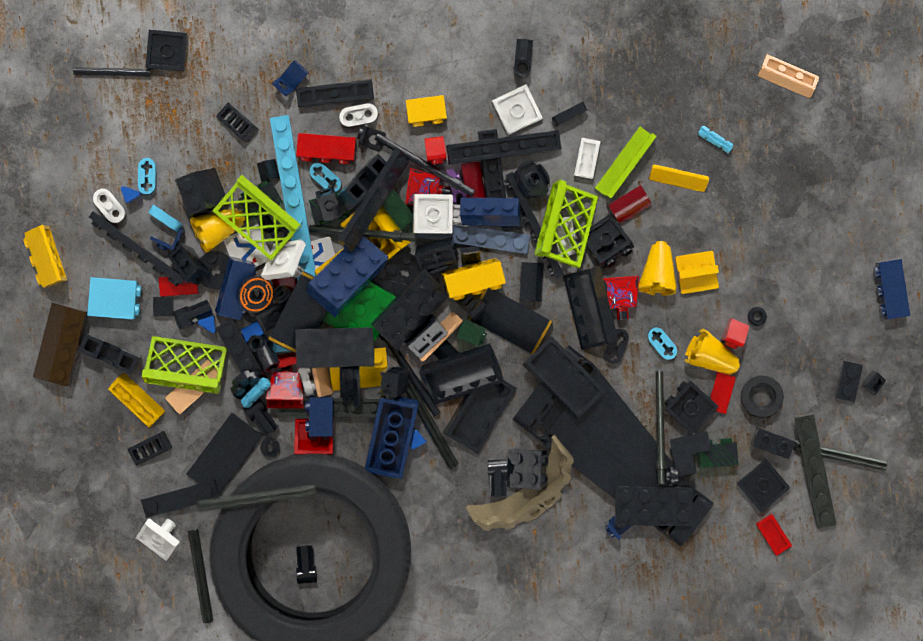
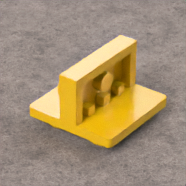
M713 251L675 257L681 294L719 288L717 278L719 270L718 265H715Z

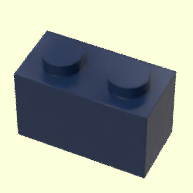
M310 397L309 401H306V413H309V421H306V432H309V436H333L334 397Z

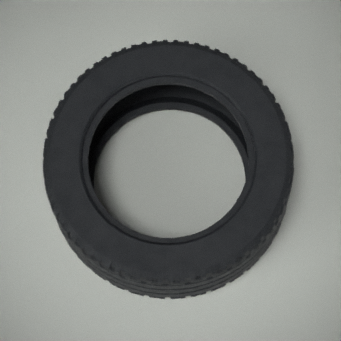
M312 453L291 455L263 466L244 480L229 496L313 485L315 487V494L326 495L341 501L360 517L370 535L374 554L373 569L369 580L353 599L338 608L325 612L298 611L278 602L265 590L256 575L252 562V539L257 523L263 513L278 501L221 509L210 541V574L213 586L215 587V593L219 602L221 601L223 609L228 617H231V621L244 631L246 636L253 641H365L375 634L391 617L402 598L407 584L411 563V540L405 515L396 497L374 473H370L360 464L340 456Z

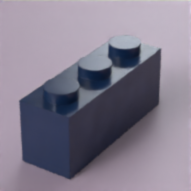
M461 198L462 225L520 226L521 208L519 198Z
M229 256L215 312L219 316L241 320V316L245 314L246 310L238 304L236 292L243 279L256 275V267L252 261Z
M902 259L876 263V267L873 270L874 276L878 278L879 286L876 289L877 295L881 297L882 305L879 306L881 316H884V319L911 316Z

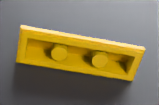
M654 164L651 166L649 180L704 192L709 177Z
M124 372L108 388L148 428L165 412L156 401Z

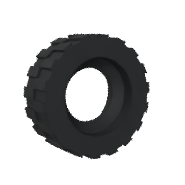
M760 375L751 378L744 385L741 392L743 407L749 414L755 417L765 418L772 416L779 411L783 404V389L774 378ZM765 387L770 390L772 399L768 405L759 406L754 402L753 393L757 388Z

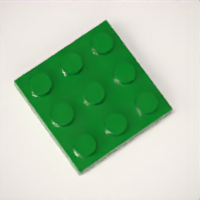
M370 282L336 317L327 311L323 321L335 328L373 327L371 323L396 296ZM373 328V341L375 343L379 333Z

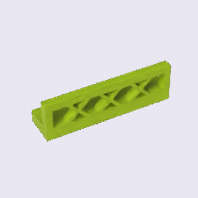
M640 126L596 185L595 189L608 199H611L657 136L653 133L650 134Z

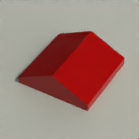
M295 419L294 455L308 453L333 455L334 419L333 436H309V432H306V421H309V419Z

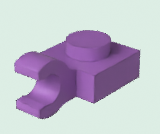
M454 168L446 170L448 175L460 179L459 172H455ZM451 188L454 203L456 202L455 196L457 194H462L463 198H466L464 192Z

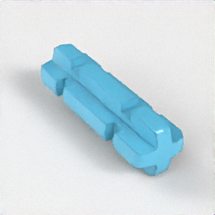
M705 126L700 128L698 131L699 136L707 138V141L718 148L721 147L726 153L732 150L734 145L731 142H726L725 138L713 131L710 132V129Z
M262 378L247 393V396L245 395L241 399L243 407L249 408L271 386L269 379Z

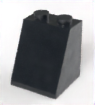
M215 168L192 172L175 179L187 212L191 217L212 211L226 195Z

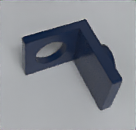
M294 60L285 72L272 82V85L286 97L298 87L309 72ZM279 83L283 84L287 90L283 89Z
M180 228L172 245L154 236H151L150 240L156 242V247L165 251L168 248L174 250L178 246L185 230Z
M614 515L605 523L608 526L605 530L611 538L616 536L620 540L621 535L633 525L619 528L615 525Z

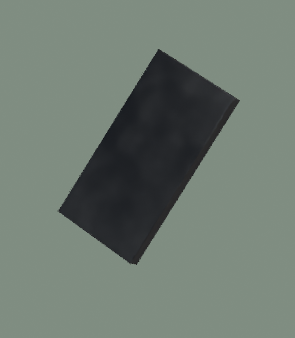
M373 327L295 329L297 369L374 366Z
M232 412L186 474L197 483L215 479L220 494L263 434Z

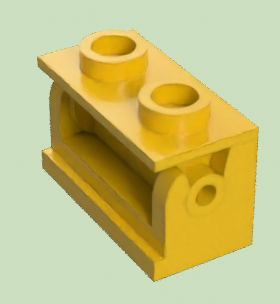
M444 95L406 100L409 125L413 124V127L424 126L425 122H432V125L442 124L443 120H447Z

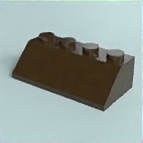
M51 303L33 377L67 387L71 386L79 355L78 350L81 346L88 320V311Z

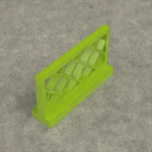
M243 175L237 179L236 184L213 209L215 214L271 261L302 227L300 223ZM240 188L244 192L245 200L234 201L233 193ZM245 203L246 214L235 215L234 204ZM248 203H258L259 213H248ZM231 204L232 215L224 216L219 212L223 205ZM271 214L274 218V225L263 226L262 215ZM260 215V226L249 227V216ZM235 217H246L247 227L238 228L235 223ZM277 227H286L291 232L285 238H278ZM274 228L275 239H264L263 229ZM261 229V240H252L250 238V230ZM275 241L276 249L270 255L265 251L264 242Z
M558 180L551 187L534 255L539 257L545 256L575 268H580L598 196L569 186L563 180ZM566 190L572 192L575 198L574 201L568 203L565 197ZM585 197L592 200L590 208L585 209L580 199ZM577 202L582 211L574 215L570 204ZM566 207L571 217L564 221L560 212L561 209ZM581 214L586 219V224L583 227L580 226L576 218ZM572 219L577 230L570 233L565 222ZM561 225L566 235L559 239L556 228ZM577 231L582 237L581 243L576 245L572 234ZM568 237L572 248L565 250L560 241ZM555 243L558 244L562 252L559 255L550 252L552 245ZM575 250L577 254L576 262L570 260L567 252Z
M152 336L145 370L143 369L141 377L144 383L220 394V383L228 349L223 346ZM156 342L164 343L167 348L157 353L155 350ZM178 345L183 346L186 351L176 356L172 349ZM199 348L203 350L204 354L195 359L190 352ZM170 351L174 359L165 364L161 356ZM215 351L222 352L221 358L215 362L209 356ZM189 354L193 361L184 367L179 360ZM208 357L212 364L202 369L198 362ZM157 359L163 365L157 370L150 369L151 363ZM178 362L182 369L176 373L170 372L168 367ZM196 364L200 372L196 375H189L187 369ZM213 367L218 371L216 379L208 378L205 373Z

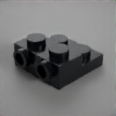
M611 213L590 227L586 245L602 268L606 266L611 268L617 263L616 259L621 256L627 257L632 253V248H634L633 242Z
M689 380L687 383L683 381L677 387L679 392L674 397L670 395L664 402L666 405L664 410L691 434H695L719 406L692 381Z
M508 449L507 487L545 489L548 483L546 466L548 465L549 457L547 450Z

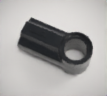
M516 40L513 73L517 78H525L530 73L533 40ZM523 64L527 67V71L520 73L517 70V66Z
M208 300L172 312L179 330L214 315Z
M253 335L248 340V348L250 351L255 352L264 372L270 373L278 369L280 362L273 351V342L268 340L269 337Z
M260 398L249 408H242L265 437L279 427L268 413L267 407Z
M507 458L488 459L490 496H506Z
M313 545L296 546L297 584L317 583Z

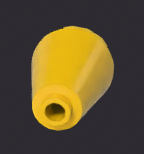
M234 208L235 215L243 214L242 210L238 211L237 208ZM232 209L219 211L224 216L232 215ZM214 212L190 218L196 239L198 238L202 242L199 245L205 253L211 251L236 232ZM235 217V223L238 228L244 225L245 217Z
M657 241L656 244L651 245L638 285L640 292L650 295L661 293V296L676 293L677 287L671 247L667 245V242Z
M700 329L698 332L701 334L698 337L694 335L687 347L685 355L688 356V359H685V362L728 375L736 373L740 367L739 358L708 330Z

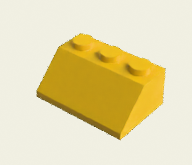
M381 206L368 227V230L390 232L401 230L383 206ZM354 213L340 225L346 227ZM366 237L389 257L388 260L411 243L404 240L402 242H394L392 239Z
M40 225L25 232L23 241L26 248L30 249L32 256H29L32 266H36L38 274L35 276L38 284L42 285L43 288H47L68 281L50 227Z
M496 257L440 272L447 295L454 300L462 299L465 297L464 294L472 293V295L481 294L483 289L487 288L496 290L502 288L501 284L506 283L501 261Z
M386 347L374 348V366L359 367L360 388L381 386L382 376L380 371L388 368ZM330 368L333 391L340 390V368Z

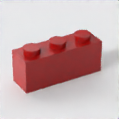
M298 133L296 156L300 157V161L312 162L313 158L320 159V163H331V160H339V164L350 165V161L355 162L356 137Z

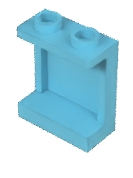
M90 277L87 316L136 319V316L140 314V304H137L138 297H141L142 286L139 285V281Z

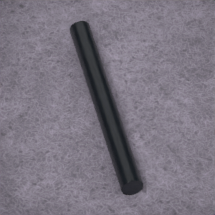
M73 67V74L150 77L151 69Z

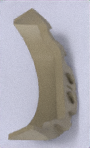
M555 435L551 437L552 445L549 462L546 466V474L548 475L546 488L541 490L521 489L515 494L497 502L466 506L465 508L471 518L479 527L487 531H491V528L504 527L506 530L515 528V524L523 521L528 523L543 514L546 509L550 508L561 497L562 489L571 480L570 473L574 461L572 455Z

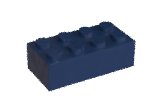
M362 236L352 253L346 252L343 248L309 282L306 293L336 317L386 266L389 257L365 236Z
M380 395L365 462V469L367 471L402 479L418 409V400L399 396L395 397V399H386L384 395Z

